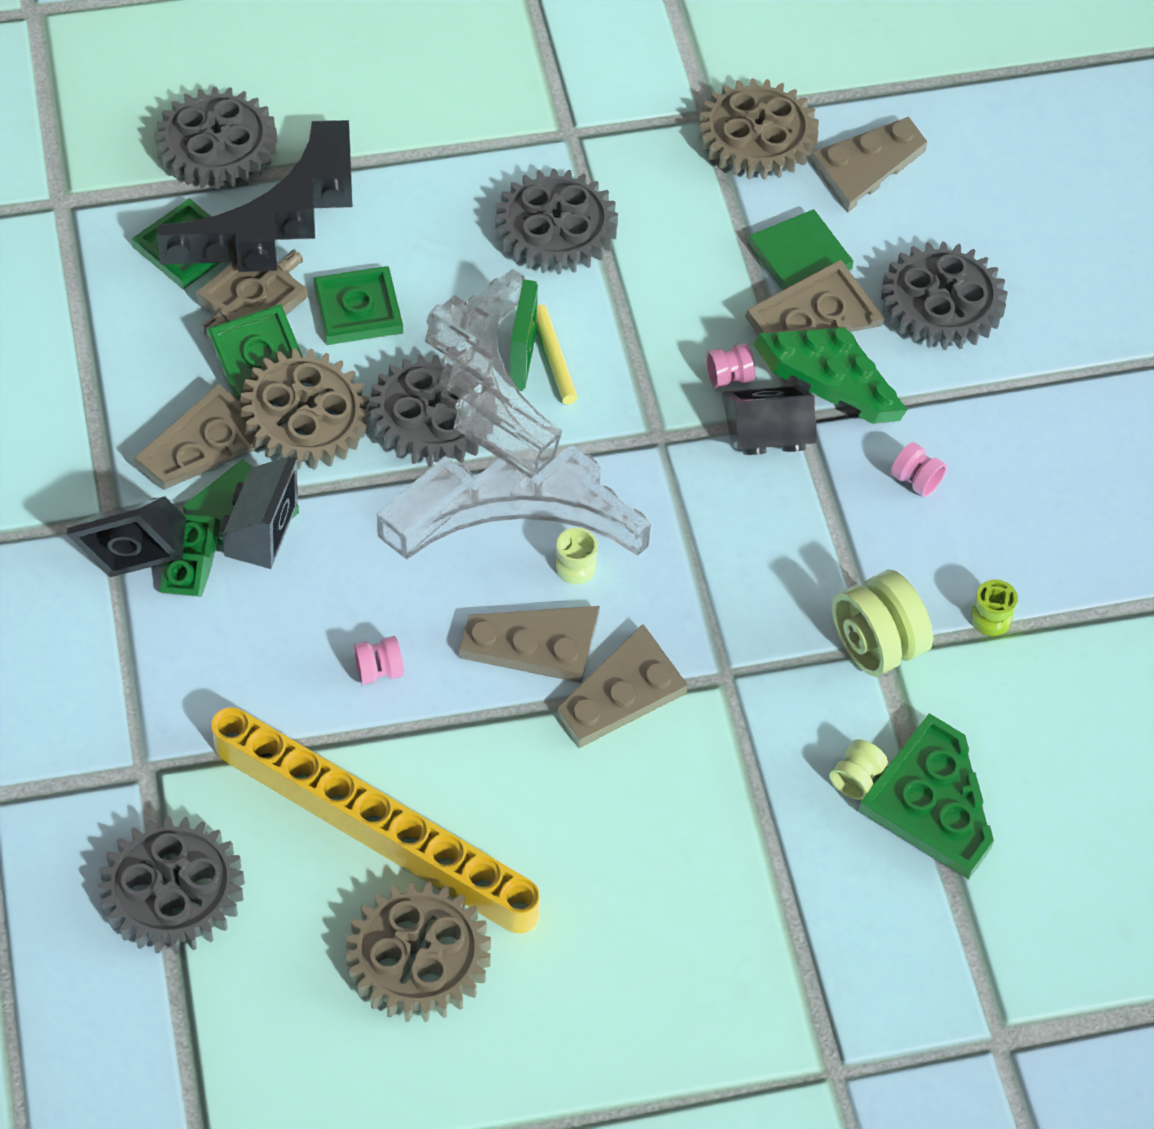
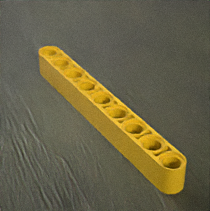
M228 707L214 715L211 721L214 750L223 761L422 880L431 882L439 890H442L445 886L449 887V896L454 899L463 894L466 906H476L479 914L513 933H526L537 925L539 920L540 891L537 885L530 879L245 711L235 707ZM229 733H238V734H239V735L234 736V737H226V736H225L226 734H229ZM265 753L274 754V756L269 758L259 757ZM300 774L310 775L308 778L305 779L294 778L295 776ZM335 795L345 796V798L341 800L329 799L330 797ZM370 816H378L382 818L376 822H370L365 820ZM407 837L418 839L414 843H404L401 840ZM441 859H451L455 861L450 865H442L437 863ZM485 880L490 882L491 885L479 887L474 885V883ZM516 902H523L528 907L516 909L510 905Z

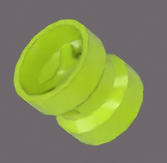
M991 579L979 586L971 612V622L980 633L987 636H999L1009 630L1018 602L1017 592L1012 585L1003 580Z

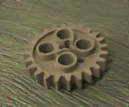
M751 78L749 86H744L742 82L737 80L734 90L727 85H723L722 95L713 92L711 94V102H704L703 112H700L698 138L702 139V149L709 150V159L720 158L719 168L721 169L732 165L733 175L738 174L741 170H746L747 179H751L754 172H759L762 179L766 180L768 172L773 171L780 178L782 176V168L794 173L796 163L805 165L807 156H812L814 146L817 145L819 119L814 118L815 108H807V98L796 100V89L788 93L784 92V83H780L776 88H772L769 79L764 81L763 86H758L754 78Z
M293 348L291 358L289 359L279 351L276 355L275 364L271 360L264 358L261 369L253 367L250 379H245L242 391L244 393H241L239 406L242 407L239 418L241 421H246L245 435L255 434L254 447L263 444L267 445L265 453L267 458L276 452L281 454L280 459L288 456L297 458V469H300L303 460H308L312 469L316 470L319 459H323L329 467L333 465L335 455L343 460L346 459L349 448L356 450L360 438L364 437L367 428L365 424L368 423L370 411L366 410L369 397L362 396L365 385L363 383L352 384L356 372L349 371L343 374L341 372L344 363L342 360L332 366L328 364V353H325L318 360L315 359L313 349H309L306 358L301 357L296 348ZM301 382L310 383L313 387L304 386ZM277 402L283 405V407H276L270 403ZM327 410H332V411L337 412V413L340 414V415H332V414H329V413L326 412V411H327ZM302 430L307 432L309 435L303 436L296 433L295 431Z
M409 882L407 893L400 894L395 886L390 887L391 898L388 900L379 894H375V909L362 905L360 908L363 920L352 919L351 932L353 934L346 936V949L350 951L345 953L346 966L352 967L349 969L350 981L359 982L358 995L363 997L372 993L370 998L372 1009L379 1007L385 1002L387 1004V1017L389 1018L398 1009L404 1010L405 1022L411 1020L414 1011H420L424 1022H428L430 1010L436 1009L443 1018H446L447 1004L451 1003L461 1010L463 1009L462 994L472 998L477 996V986L474 982L485 983L486 970L484 968L491 965V954L487 952L491 950V937L485 936L487 933L486 921H476L478 918V908L473 906L464 910L465 896L463 894L451 901L449 899V887L447 886L437 895L432 894L431 882L426 883L423 892H416L413 882ZM432 919L436 920L426 934V949H420L428 922ZM403 921H412L417 924L409 929L397 926ZM449 936L454 937L458 941L446 945L438 940ZM411 954H417L408 982L405 984L400 983L411 968ZM385 958H394L399 961L393 966L379 964V961ZM425 974H435L440 979L429 983L422 981L420 977Z

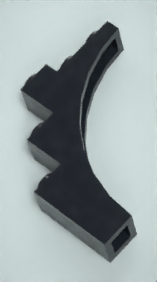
M349 120L312 121L309 141L301 159L284 179L268 192L247 204L219 215L190 222L157 225L160 265L237 262L238 272L277 271V240L315 239V209L353 207Z

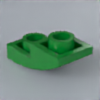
M183 514L186 517L183 558L163 564L160 593L202 597L213 563L221 520L216 517Z

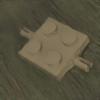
M292 249L279 262L277 261V271L238 272V263H231L196 292L197 302L214 314L209 320L199 326L201 333L206 336L207 328L282 304L286 315L307 298V288L292 278L289 273L303 262L302 255L299 252L296 253L295 249Z

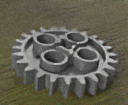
M213 87L209 95H206L200 88L197 91L198 97L192 98L185 93L183 94V104L172 101V111H162L163 120L156 122L157 132H155L158 158L163 159L164 169L172 168L174 178L185 174V183L187 185L198 179L200 188H204L208 181L214 182L216 189H220L222 181H227L231 187H235V178L240 177L245 182H249V172L260 175L262 173L261 164L270 165V154H276V142L278 141L274 116H269L267 106H259V98L256 97L247 101V93L245 91L236 97L233 96L232 88L230 87L224 94H219L217 87Z
M554 168L550 176L545 177L540 170H537L535 180H532L527 175H523L522 186L512 182L510 183V192L501 193V202L496 204L495 215L497 240L503 241L504 252L513 251V261L517 262L526 258L527 269L538 263L541 264V273H545L549 266H554L557 274H561L563 266H568L575 273L577 263L580 262L589 268L591 267V257L602 260L603 250L610 251L612 249V240L617 237L618 213L615 212L616 203L615 201H609L608 190L599 191L598 181L587 185L586 174L573 179L572 171L567 170L562 177L558 176V172Z
M942 241L940 248L934 250L933 246L926 242L924 252L912 246L910 256L900 253L898 262L890 263L888 273L884 274L881 299L884 300L883 312H891L890 324L901 322L900 334L912 331V342L914 343L921 337L927 338L926 345L928 348L935 341H940L943 350H947L949 342H954L959 349H963L965 339L973 345H977L979 335L989 338L991 328L998 329L1000 319L1004 316L1008 291L1003 290L1005 279L997 278L998 267L987 268L988 257L979 260L974 259L975 249L964 254L961 253V244H957L953 250H948L946 243Z
M436 354L432 362L426 363L422 355H418L417 364L414 365L404 358L402 360V369L391 364L388 375L379 374L378 385H372L371 397H369V425L375 426V438L384 437L385 449L396 445V457L398 458L407 452L412 454V464H415L420 457L426 458L428 467H432L435 458H440L446 467L449 464V458L452 456L460 463H463L465 451L476 456L479 445L486 447L489 435H494L498 408H496L497 396L490 394V383L480 384L482 373L477 372L469 375V364L466 363L460 368L454 367L455 361L452 357L446 364L440 363L439 356Z
M170 816L165 818L163 828H157L152 820H148V832L144 834L134 827L131 828L133 841L128 842L119 838L117 845L120 854L107 852L106 858L110 867L100 868L103 883L98 885L100 898H104L101 901L103 913L110 914L108 918L111 928L121 926L120 931L124 941L136 934L135 939L139 949H142L149 940L153 941L154 950L157 954L160 953L165 943H170L173 953L178 954L181 942L186 941L192 950H196L197 937L202 936L210 943L214 941L212 928L216 927L226 931L228 927L224 915L237 917L238 910L235 902H240L244 899L243 889L240 887L245 884L244 872L240 870L242 868L240 856L233 855V843L231 841L222 843L221 831L219 829L207 836L206 822L204 821L200 822L195 829H191L188 817L183 818L179 827H173ZM171 853L179 855L172 860L162 859V857ZM143 863H149L150 865H152V866L155 868V870H154L152 867H150V866H148V865H146V864H143ZM202 878L212 879L210 883L205 885L195 884L197 880ZM138 884L149 885V887H147L145 890H131L134 886ZM189 899H190L192 902H194V903H196V904H198V905H201V906L197 907V906L193 905V904L189 901ZM171 909L182 910L176 916L164 915L165 912Z

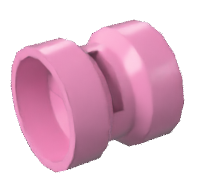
M747 343L734 345L727 352L719 348L707 351V371L714 389L727 387L731 381H738L743 384L755 380L754 359Z
M911 442L900 452L894 461L891 475L902 482L908 481L912 484L915 492L922 497H927L940 484L946 473L947 464L936 457H928L923 447L915 442Z
M396 636L382 638L380 643L371 645L365 641L353 645L361 685L375 683L377 678L384 676L390 679L404 677L403 662ZM374 651L376 652V658H377V663H378L379 671L377 670V664H376V659H375Z

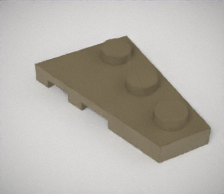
M906 117L816 150L812 154L811 162L846 211L850 212L857 206L858 200L864 195L874 193L880 188V183L888 176L898 174L926 151L927 140L910 117Z
M842 260L747 309L745 318L758 336L760 333L846 327L849 332L880 327L885 320Z
M218 384L134 457V465L160 488L165 490L266 446V444L258 447L253 446L255 434L245 435L244 433L246 421H241L239 418L242 408L239 406V400Z
M600 606L469 615L459 647V658L582 683L599 618Z
M642 624L557 708V718L578 748H581L687 694L688 684L645 625Z

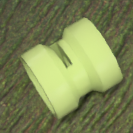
M573 527L562 532L557 539L556 572L567 583H585L596 572L597 540L589 530Z
M857 739L849 745L845 751L846 759L839 761L830 772L829 778L835 788L842 794L855 800H862L872 788V780L880 777L887 768L888 760L877 746L868 741Z

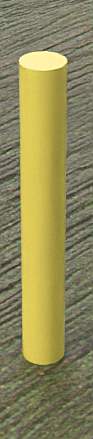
M538 305L537 329L562 402L564 404H572L578 399L547 307L545 305Z

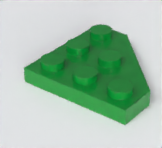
M846 327L760 333L753 344L774 374L788 380L790 375H793L810 384L809 392L835 405H838L841 400L859 409L858 417L871 424L900 421L907 412V408L898 398L896 391L889 386L877 370L875 363L868 358L856 342L854 335Z
M929 713L862 799L858 811L969 880L992 849L994 838L990 825H987L983 810L984 801L976 772H973L969 759V746L966 735Z

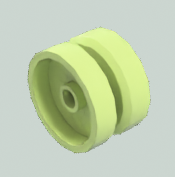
M887 569L870 577L865 581L864 586L856 584L833 597L832 613L838 635L850 657L866 674L878 677L899 666L901 660L910 661L931 649L933 633L927 610L913 586L897 571Z

